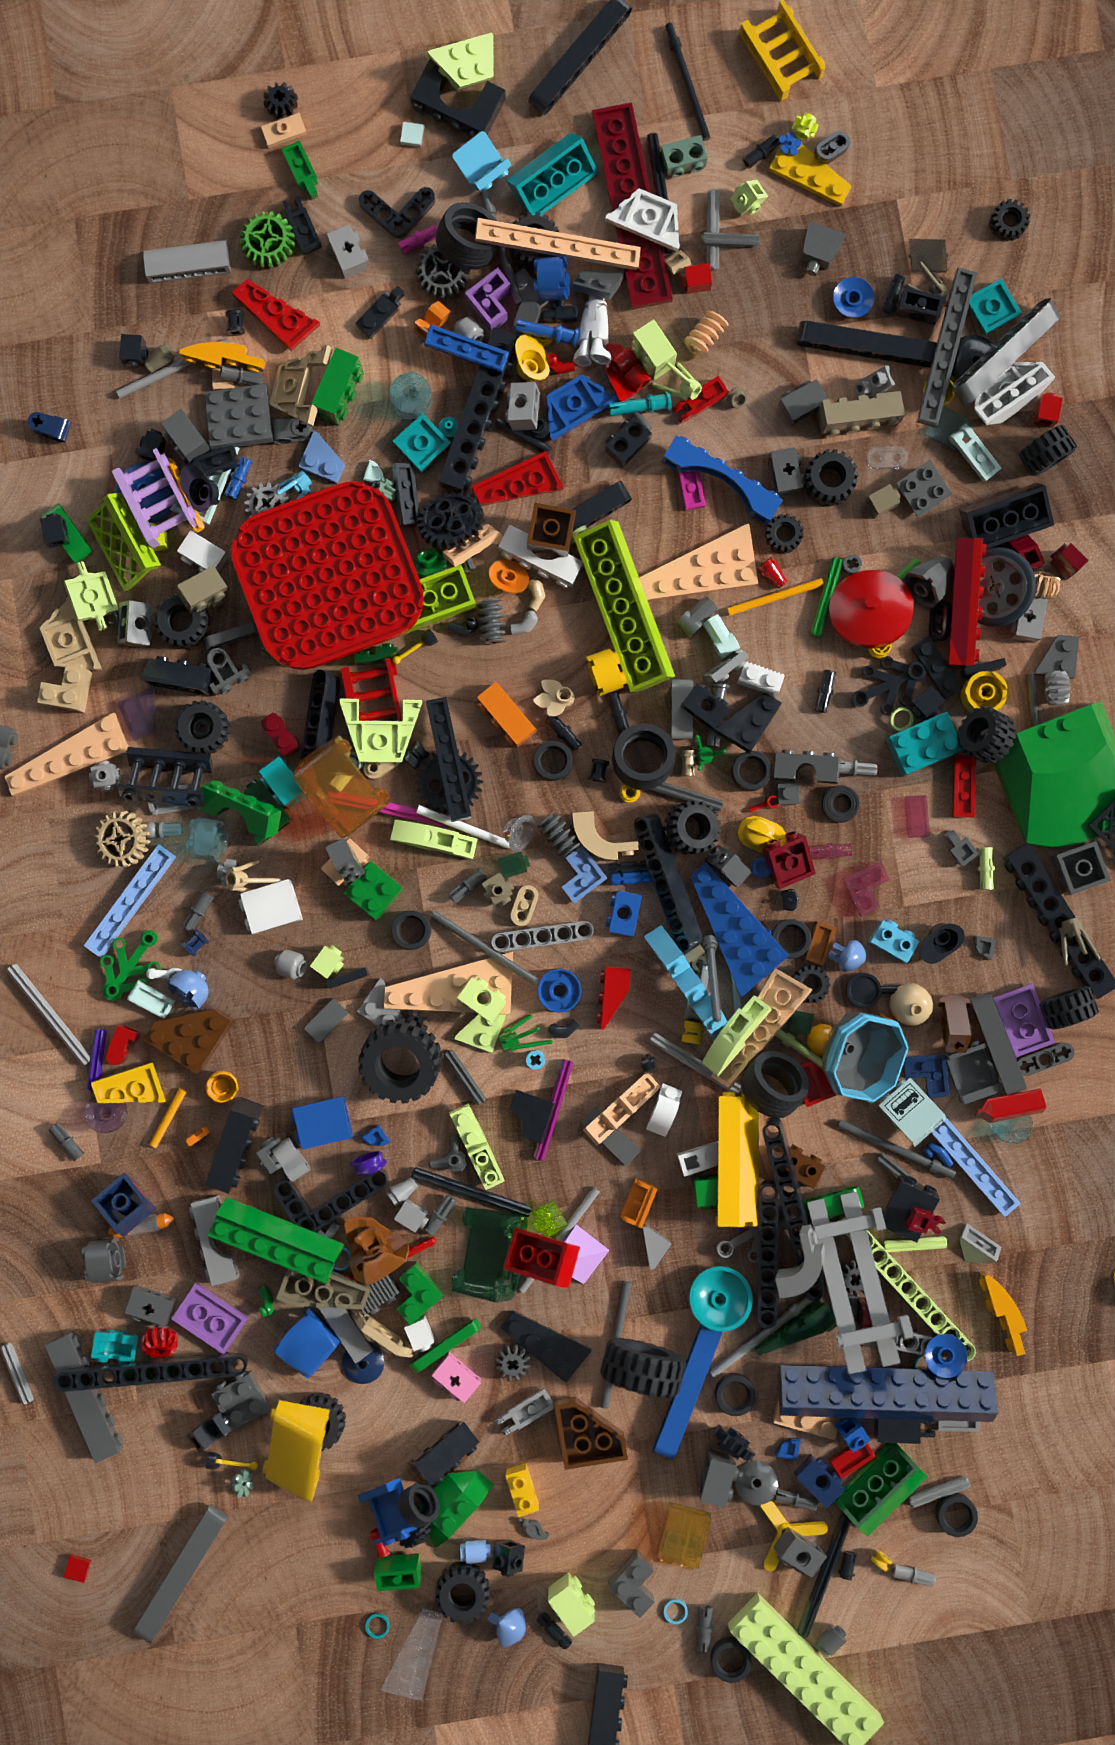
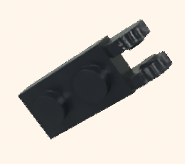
M299 195L294 197V201L299 210L292 213L287 200L282 203L303 255L322 248V245L306 208L303 207Z

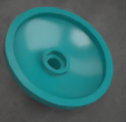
M722 1266L709 1268L696 1277L690 1288L689 1304L696 1320L710 1330L717 1332L733 1330L745 1322L752 1309L753 1297L748 1282L739 1272L731 1268ZM716 1296L721 1298V1304L715 1302Z

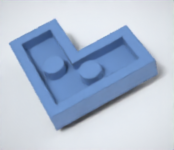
M580 846L566 857V860L578 875L562 886V889L575 904L604 882L607 877L583 846Z

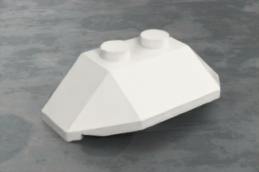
M1014 362L976 398L974 410L986 425L1002 423L1033 402L1055 379V376L1043 362Z

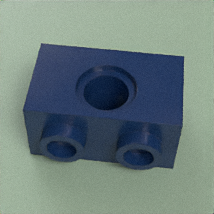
M811 1454L794 1471V1474L828 1508L844 1491L841 1484L843 1480L835 1472L831 1474L826 1469L828 1465L820 1457L816 1459ZM818 1476H825L826 1479L823 1483L818 1484L815 1482Z

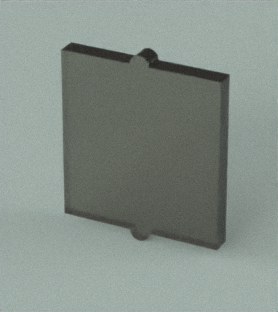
M945 239L909 240L910 253L908 257L911 260V272H924L919 266L920 262H923L930 272L946 273L948 271V254L946 253Z

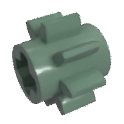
M381 478L380 481L376 480L371 487L377 488L382 492L389 503L394 500L395 489L392 488L394 485L392 481Z

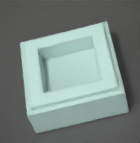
M403 122L401 145L421 148L424 125Z

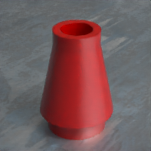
M771 557L758 568L761 571L760 574L772 582L778 589L788 581L777 561Z

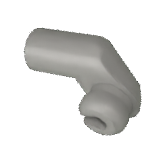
M528 611L522 623L511 624L512 635L531 632L538 620L536 613Z

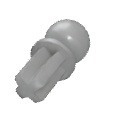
M160 821L158 826L154 822L145 823L147 827L143 829V832H149L150 834L145 836L147 838H154L158 834L160 838H164V836H179L181 834L179 823H164Z

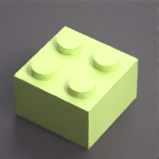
M652 320L633 333L631 350L643 363L642 368L649 376L651 375L653 380L671 370L667 363H671L675 367L677 353L655 320Z
M568 1572L548 1587V1602L574 1637L595 1621V1603L588 1593L585 1595L581 1590L582 1584L576 1576L572 1577Z

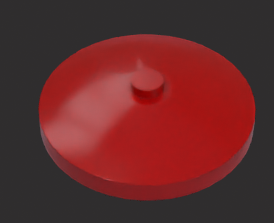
M864 570L848 576L836 587L829 604L830 620L836 633L849 644L867 649L885 647L901 638L911 624L914 611L913 598L906 584L895 575L881 570Z

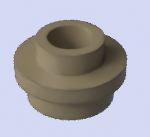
M741 387L733 388L727 395L728 404L734 408L743 407L747 402L746 391Z

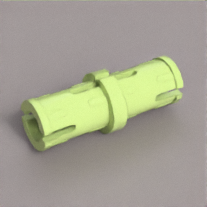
M993 847L979 848L980 867H978V871H980V890L994 889L993 870H995V866H993L992 861Z

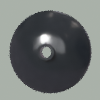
M977 335L961 337L950 381L954 384L974 364L973 359L979 360L994 343L987 338Z

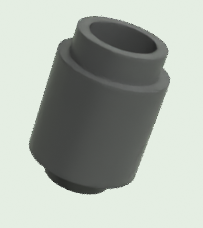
M831 1624L817 1638L818 1641L815 1643V1646L826 1658L829 1655L833 1656L847 1642L845 1638L847 1634L841 1626L837 1625L835 1627Z

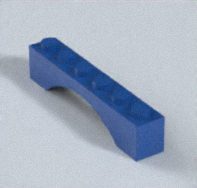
M675 436L661 460L662 463L677 472H702L723 480L740 496L748 514L767 526L783 500L779 498L775 491L764 489L758 481L746 478L743 472L738 469H731L726 465L725 461L708 455L707 450L695 447L687 438Z

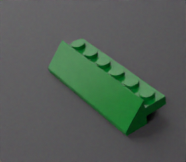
M228 1197L216 1212V1217L207 1235L325 1284L328 1283L333 1268L337 1264L344 1244Z

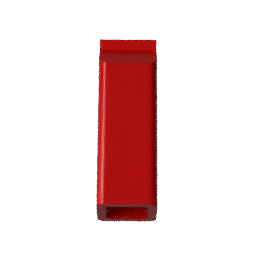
M1039 1088L989 1098L983 1108L977 1110L974 1117H980L989 1123L1043 1113L1047 1107L1042 1090Z

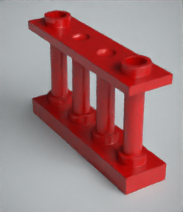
M390 658L385 659L387 667L364 672H351L349 666L340 668L347 699H359V704H361V701L393 695L395 707L364 714L359 712V721H371L396 715L398 721H403L394 677L398 675L395 663H391ZM389 675L391 687L364 693L355 692L354 684H357V681Z

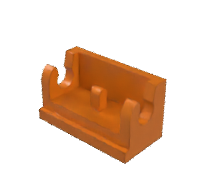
M635 1178L620 1218L625 1222L642 1228L657 1192V1186Z

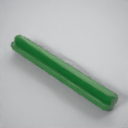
M833 557L831 559L810 631L812 636L820 637L822 635L830 599L835 590L843 562L841 558Z

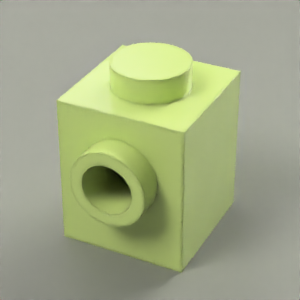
M333 945L330 948L324 946L310 967L329 979L333 973L337 974L344 965L342 963L344 958L340 956L342 952Z

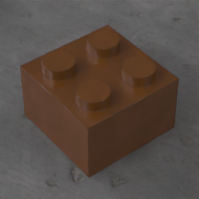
M534 503L527 539V549L568 557L576 510Z

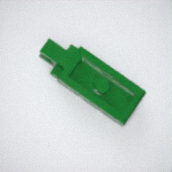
M300 140L281 148L301 190L307 189L311 200L319 197L315 185L319 184L317 175Z

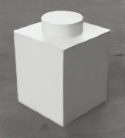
M426 1316L418 1318L412 1325H409V1323L405 1324L404 1328L414 1351L419 1349L420 1352H423L432 1347L431 1344L434 1343L435 1338Z

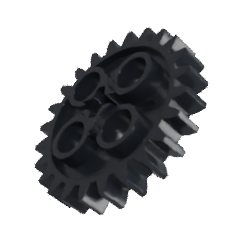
M452 491L449 496L444 492L442 498L436 495L437 500L429 499L430 505H423L424 511H419L420 517L417 518L419 523L417 526L422 539L424 538L427 544L431 543L433 548L438 545L439 550H442L444 546H447V549L450 550L453 545L458 549L459 544L466 546L467 540L473 542L472 536H479L478 530H483L482 523H485L483 517L485 515L480 502H477L476 497L471 498L469 493L464 496L462 491L458 495H455V492Z
M465 752L462 756H459L462 773L469 775V781L465 783L469 805L473 807L474 804L471 800H479L476 792H482V789L477 787L483 784L482 780L477 779L482 775V772H475L479 765H471L474 758L466 760L467 753ZM431 753L433 759L425 758L427 765H420L423 772L416 773L417 776L421 777V780L415 781L416 784L421 785L416 791L423 793L420 800L427 799L426 807L432 804L433 811L439 808V812L443 814L446 810L449 816L445 795L442 799L439 798L444 787L438 759L434 753ZM433 781L441 783L438 791L430 790V784Z

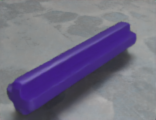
M95 1029L86 1086V1089L93 1091L91 1082L99 1080L101 1077L107 1031L104 1029Z

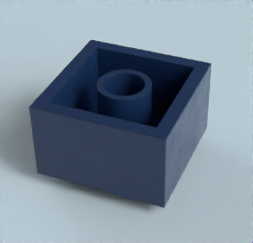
M125 1172L91 1200L114 1231L122 1237H125L157 1209L133 1178Z

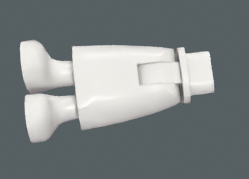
M589 295V301L585 304L586 307L579 326L577 344L580 347L574 354L573 361L579 366H590L592 360L597 364L606 365L611 362V354L603 348V346L608 344L607 303L603 298Z

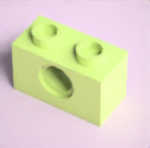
M472 977L457 999L490 1023H493L507 1004L504 1000L506 996L496 989L494 992L487 988L488 983L478 977L475 980ZM481 993L489 995V1002L482 1005L478 1003L477 998Z

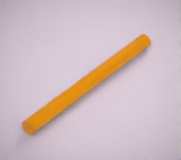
M822 578L728 607L727 612L731 616L822 587L824 583Z

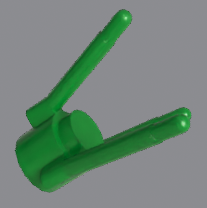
M699 735L695 736L696 748L698 750L696 757L699 762L698 771H701L703 765L709 764L713 758L726 753V750L713 752L708 747H702Z
M531 1014L510 1028L503 1030L504 1034L499 1035L503 1049L505 1051L510 1049L511 1052L517 1049L552 1044L553 1041L546 1040L518 1044L520 1043V1038L540 1030L539 1027L520 1034L514 1031L531 1019Z

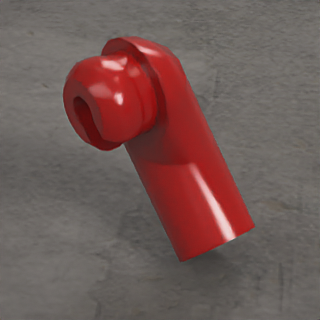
M550 353L547 355L546 360L549 368L556 374L575 371L574 361L563 363L557 358L556 354Z

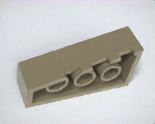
M901 391L875 394L871 399L866 395H861L852 399V401H848L847 397L838 398V401L830 403L829 399L822 400L817 410L821 436L827 435L829 438L836 437L841 432H848V434L856 433L862 428H868V430L877 429L883 424L894 426L900 424V421L905 417Z

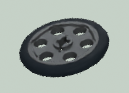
M1006 548L986 549V556H982L981 565H985V578L980 581V586H984L983 599L979 600L978 607H982V619L978 620L977 623L989 627H1001L1020 619L1027 612L1035 596L1036 579L1029 562L1021 554ZM999 560H1002L1005 564L1002 572H996L994 569V564ZM1014 573L1021 575V581L1017 585H1013L1010 582V577ZM994 581L997 584H1001V587L998 588V593L991 590L994 587ZM1010 594H1016L1018 597V602L1013 606L1007 603V597ZM992 602L998 605V611L995 614H990L987 610L988 605Z

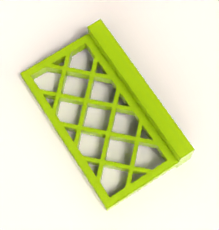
M120 492L107 494L103 498L104 502L86 520L124 591H128L149 571L157 569L161 564L152 547L147 543L123 493ZM108 510H109V512H110V514H111V517H108V516H107V511H108ZM97 517L101 518L100 528L95 521ZM107 521L111 522V532L106 531ZM117 527L121 533V536L117 535ZM106 535L110 536V546L106 542ZM116 539L121 540L120 550L116 549ZM127 546H128V548H129L131 554H129V553L126 552ZM116 553L120 555V564L115 559ZM126 557L130 558V568L126 567ZM136 563L140 569V572L136 571ZM125 571L130 573L129 582L125 578Z

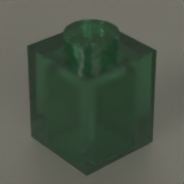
M522 851L498 858L504 880L528 873L527 868L531 867L528 856H523Z
M795 1010L788 1019L786 1030L810 1035L814 1014Z

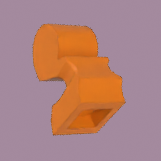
M440 301L435 302L428 308L424 321L418 319L414 322V332L425 340L430 324L441 328L450 318L452 311Z

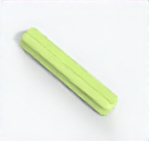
M944 1236L919 1238L917 1243L909 1239L884 1241V1249L887 1252L947 1248V1240Z

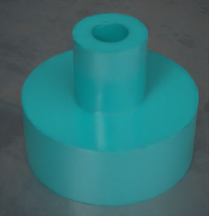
M445 417L439 423V431L447 439H454L459 423L453 417Z

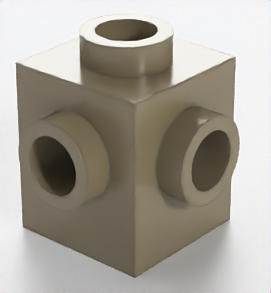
M500 872L482 883L486 890L483 894L489 904L493 902L495 906L497 904L503 906L511 901L510 896L513 895L511 890L514 887L508 878L503 879ZM498 887L502 888V893L496 894L495 889Z

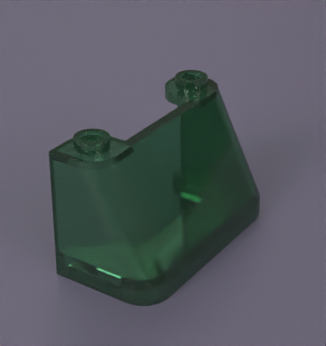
M471 1206L466 1207L462 1220L465 1227L470 1228L464 1268L454 1273L452 1277V1291L494 1303L512 1300L517 1291L520 1274L503 1268L515 1227L527 1230L528 1219L526 1216Z

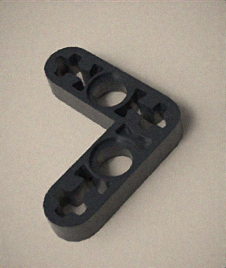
M423 187L397 213L373 191H363L359 196L362 210L397 239L404 238L434 206L436 200L434 191L429 187ZM423 195H424V196H428V195H429V196H430V200H429V201H428V200H424V201H423L422 196H423ZM367 198L369 200L372 198V203L376 208L374 209L370 203L365 205L364 199ZM415 208L418 214L412 218L407 215V211ZM381 210H387L389 216L386 219H381L378 217V213ZM403 223V230L398 229L395 231V225L400 226Z

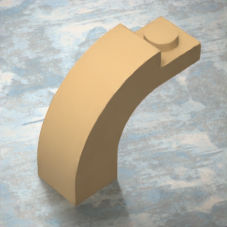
M593 811L572 813L577 839L592 855L603 860L618 861V853L621 852L622 856L634 855V851H638V841L611 843L602 839L595 829Z

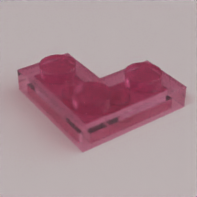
M881 861L842 879L860 917L880 908L872 888L890 880Z

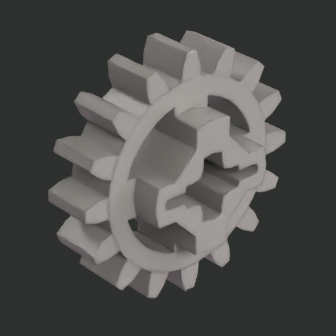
M270 482L267 483V487L259 483L260 488L258 490L252 487L254 493H247L250 501L244 502L249 507L245 511L247 514H251L250 517L255 514L278 506L280 501L282 505L290 500L288 497H284L286 492L281 495L276 494L280 489L279 485L276 484L272 488ZM258 499V504L254 509L255 501ZM268 503L271 505V507L267 508L264 504Z

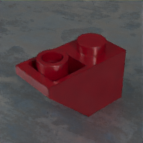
M1029 535L1005 542L1008 549L1021 554L1029 562L1033 571L1038 570L1045 564L1038 544Z

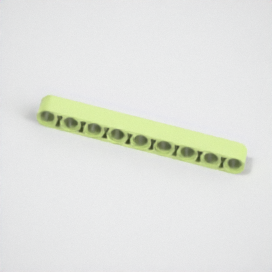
M842 1214L838 1221L846 1220L845 1214ZM867 1230L872 1254L877 1250L882 1252V1257L879 1260H874L876 1269L937 1335L945 1334L947 1330L953 1329V1335L959 1338L964 1345H968L967 1361L972 1360L976 1353L972 1343ZM845 1234L851 1241L850 1234ZM895 1266L896 1273L893 1276H888L887 1269ZM910 1282V1289L905 1292L902 1291V1284ZM919 1298H925V1304L922 1307H916V1301ZM938 1313L939 1320L936 1323H931V1316Z

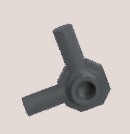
M450 1135L452 1151L444 1159L431 1160L430 1166L431 1168L447 1167L452 1172L463 1171L467 1166V1156L460 1151L459 1135Z

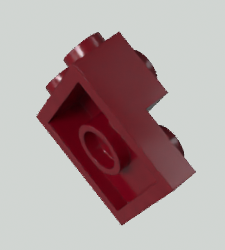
M796 831L788 832L785 834L784 839L769 840L767 846L762 848L766 865L771 868L775 886L778 889L816 874L805 835Z

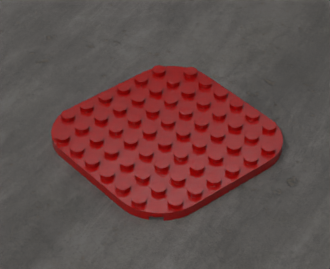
M343 482L255 514L239 527V531L232 542V561L261 640L271 657L286 667L299 670L316 668L392 640L408 632L416 624L422 613L424 605L423 588L393 509L382 492L362 482Z

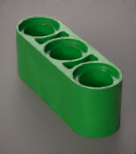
M59 503L41 515L43 518H46L48 514L57 513L66 520L70 544L63 545V547L76 564L93 553L87 541Z
M859 1186L845 1188L804 1200L809 1223L812 1222L807 1202L824 1199L828 1218L844 1214L840 1195L857 1192L861 1209L864 1208L865 1205Z

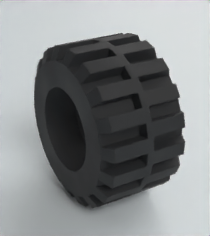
M529 212L527 217L521 215L519 216V222L517 220L513 222L515 225L559 232L558 227H555V222L552 219L548 221V216L545 214L541 217L539 212H536V215H532ZM509 248L512 260L516 261L519 267L523 265L526 271L532 268L533 272H535V259L558 257Z
M1059 425L1025 446L1018 456L1030 475L1038 476L1071 455L1077 448V445L1066 427Z
M827 449L822 454L819 452L815 458L811 459L805 470L804 489L807 488L806 493L808 497L810 495L813 496L812 501L816 502L818 500L820 501L819 505L822 506L825 503H828V506H833L834 503L836 505L841 504L843 500L845 501L851 495L858 481L856 480L858 477V471H855L857 468L856 463L852 464V457H845V452L837 453L838 449H833L832 452H829V449ZM823 469H834L840 474L842 484L838 487L824 485L820 480L819 472Z
M173 594L168 595L169 599L167 600L163 598L161 600L163 604L161 606L157 605L156 609L158 612H154L153 616L156 619L153 622L157 628V633L168 644L180 649L182 647L186 649L191 648L190 645H199L198 641L200 639L203 641L205 638L203 635L209 632L207 626L210 625V620L205 608L199 612H196V610L191 612L193 619L190 627L185 631L176 632L171 626L172 618L176 613L184 610L188 611L178 594L177 596Z
M201 700V702L192 701L191 705L186 704L183 711L180 709L178 712L180 714L179 718H175L177 726H174V731L177 732L176 737L180 740L182 746L194 753L214 754L218 748L222 749L224 747V742H228L229 738L227 735L231 732V729H229L230 721L218 706ZM200 717H210L213 721L212 733L205 739H196L192 734L193 723Z
M989 706L973 709L972 713L969 712L966 719L963 718L962 725L958 729L957 740H959L958 746L961 748V751L985 764L989 762L996 763V760L1000 761L1003 759V755H1007L1009 748L1013 747L1014 743L1012 742L1016 738V734H1014L1016 728L1013 725V720Z
M694 800L673 807L674 810L668 812L670 817L665 818L664 822L667 823V826L663 827V831H667L665 839L671 841L669 845L670 847H676L675 851L682 852L685 855L701 853L715 846L713 842H718L719 837L717 834L721 833L718 825L721 824V820H717L716 817L719 815L717 812H712L713 807L711 805L706 806V802ZM689 816L693 817L699 825V834L696 839H692L685 829V823Z
M1087 986L1061 992L1043 1000L1039 1004L1048 1029L1054 1030L1086 1021L1099 1012L1092 990Z
M317 1392L316 1395L312 1393L307 1398L304 1397L299 1404L330 1410L328 1418L330 1428L325 1431L321 1450L323 1452L325 1448L330 1449L334 1443L336 1444L339 1441L346 1424V1413L342 1411L344 1408L342 1404L339 1405L337 1403V1398L331 1399L330 1394L326 1393L323 1396L322 1392Z
M458 1562L457 1566H454V1564L450 1565L449 1570L445 1569L442 1572V1576L439 1577L435 1598L436 1603H438L437 1608L439 1612L443 1611L442 1616L445 1618L450 1617V1622L454 1623L455 1620H459V1624H464V1621L467 1620L469 1624L473 1622L474 1617L477 1620L480 1618L481 1612L484 1614L490 1595L489 1580L485 1578L486 1573L484 1571H479L480 1567L477 1565L471 1567V1563L463 1565L462 1562ZM463 1583L471 1586L476 1595L467 1602H461L452 1596L450 1590L455 1585Z

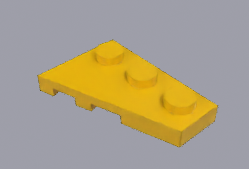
M153 1062L91 1082L97 1103L166 1102Z

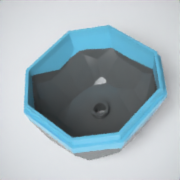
M856 1012L845 1014L839 1023L831 1029L823 1049V1071L830 1088L838 1096L875 1102L896 1086L909 1048L900 1025L897 1021Z

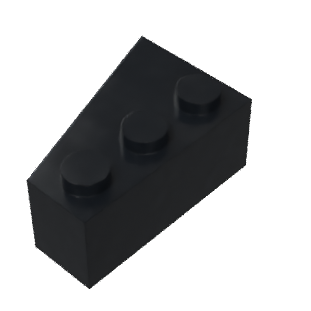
M459 1421L439 1437V1440L434 1445L424 1449V1453L417 1460L414 1461L412 1459L409 1461L408 1465L422 1483L430 1486L434 1484L436 1486L445 1478L443 1474L449 1469L453 1471L461 1464V1458L465 1455L468 1457L476 1451V1445L479 1443V1440L465 1422Z

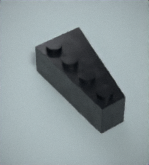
M240 1097L230 1109L205 1186L227 1194L233 1188H237L241 1176L238 1175L240 1169L243 1170L247 1158L245 1156L253 1144L254 1139L252 1137L259 1126V1119L264 1105Z

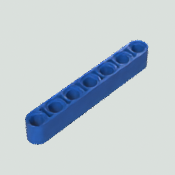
M700 1324L686 1360L680 1392L671 1399L654 1443L653 1453L671 1460L675 1458L723 1332L710 1330Z

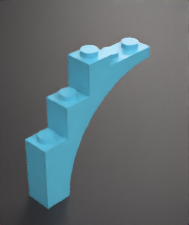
M662 925L645 935L644 938L714 1042L728 1021L722 1011L721 1021L715 1022L713 1020L711 996L702 981L690 967L681 950Z

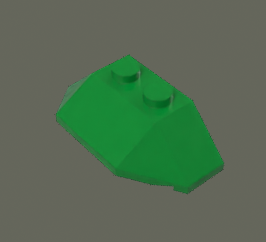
M472 1470L447 1473L445 1478L433 1489L439 1499L440 1509L436 1520L432 1521L431 1525L428 1526L431 1532L428 1533L429 1538L427 1540L435 1548L447 1541L479 1507L494 1484L481 1471ZM421 1502L419 1504V1509H424V1505Z

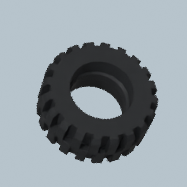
M398 1018L396 1023L391 1019L386 1021L385 1025L379 1024L368 1035L358 1058L360 1063L358 1067L359 1074L363 1075L361 1080L364 1085L369 1084L368 1090L372 1094L376 1092L379 1094L378 1098L382 1100L388 1098L390 1103L396 1104L397 1100H401V1103L405 1104L409 1103L411 1098L412 1101L420 1099L421 1095L425 1096L435 1084L441 1068L442 1054L439 1053L441 1047L438 1042L434 1043L436 1037L433 1033L428 1034L426 1032L427 1027L424 1025L421 1027L417 1026L416 1021L411 1020L410 1023H407L405 1019ZM395 1046L410 1050L418 1059V1071L410 1075H398L391 1072L383 1063L381 1056L383 1050Z
M613 1338L606 1345L600 1373L602 1378L607 1380L608 1383L627 1391L650 1397L674 1398L680 1392L686 1362L681 1355L655 1344L633 1339Z

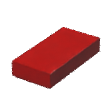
M867 1443L854 1453L848 1446L828 1459L839 1478L842 1479L876 1456Z

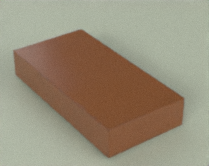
M816 921L811 935V944L805 953L803 961L824 967L837 927Z

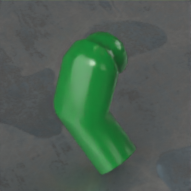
M265 1284L257 1289L264 1303L258 1309L262 1317L271 1315L274 1306L273 1297Z

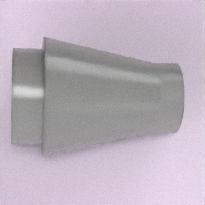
M410 1177L408 1180L390 1187L386 1194L395 1206L398 1204L402 1205L414 1190L418 1188V1185Z

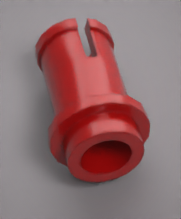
M378 1528L370 1532V1540L380 1539L381 1536ZM382 1543L374 1545L377 1558L390 1554L388 1546L383 1547Z

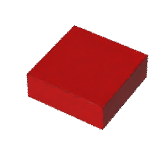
M71 1554L64 1578L84 1583L91 1560Z

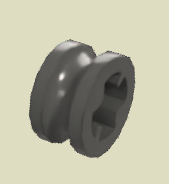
M854 554L848 555L842 563L843 571L849 575L857 573L862 566L860 557ZM852 560H854L856 562L855 565H857V568L853 567L852 569H849V564H847V562H851Z

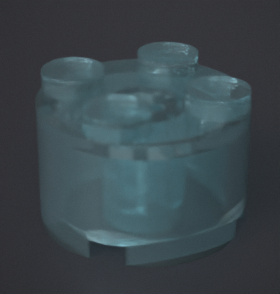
M414 371L401 374L390 386L391 402L395 412L400 417L416 420L421 414L426 416L429 413L433 397L431 387L422 375Z
M198 817L196 820L192 819L189 824V831L191 833L190 839L186 842V852L190 853L193 859L220 862L221 859L218 857L219 855H224L228 840V832H224L223 827H227L226 822Z

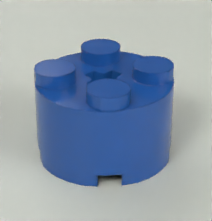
M565 256L534 260V269L537 272V279H534V290L538 292L540 301L568 299L570 277L566 269H564V267H568Z

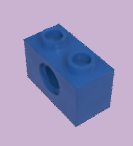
M618 890L616 895L612 894L610 906L613 907L612 915L607 916L605 926L609 927L608 932L634 937L642 895ZM624 907L629 911L627 919H620L618 917L617 911L619 908Z

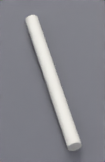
M419 805L416 813L504 848L509 849L512 841H506L502 837L461 821L451 822L450 817Z

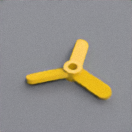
M772 1500L766 1504L759 1505L777 1532L764 1561V1568L772 1572L778 1566L780 1560L777 1558L778 1554L773 1547L783 1534V1529L789 1527L802 1536L823 1535L828 1531L827 1524L824 1521L790 1524L785 1520Z

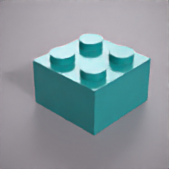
M281 757L276 758L259 771L262 775L259 779L266 788L274 791L272 796L282 807L286 806L290 809L309 795V792Z

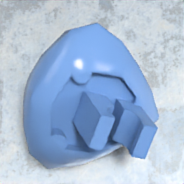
M850 940L846 944V948L835 942L832 949L837 953L831 950L827 956L838 963L840 971L848 972L859 968L865 962L866 951L859 941Z
M521 1608L511 1609L502 1616L493 1612L490 1613L487 1620L497 1626V1639L502 1647H508L517 1643L525 1635L526 1621Z

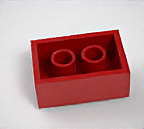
M515 1227L503 1269L569 1289L580 1246Z

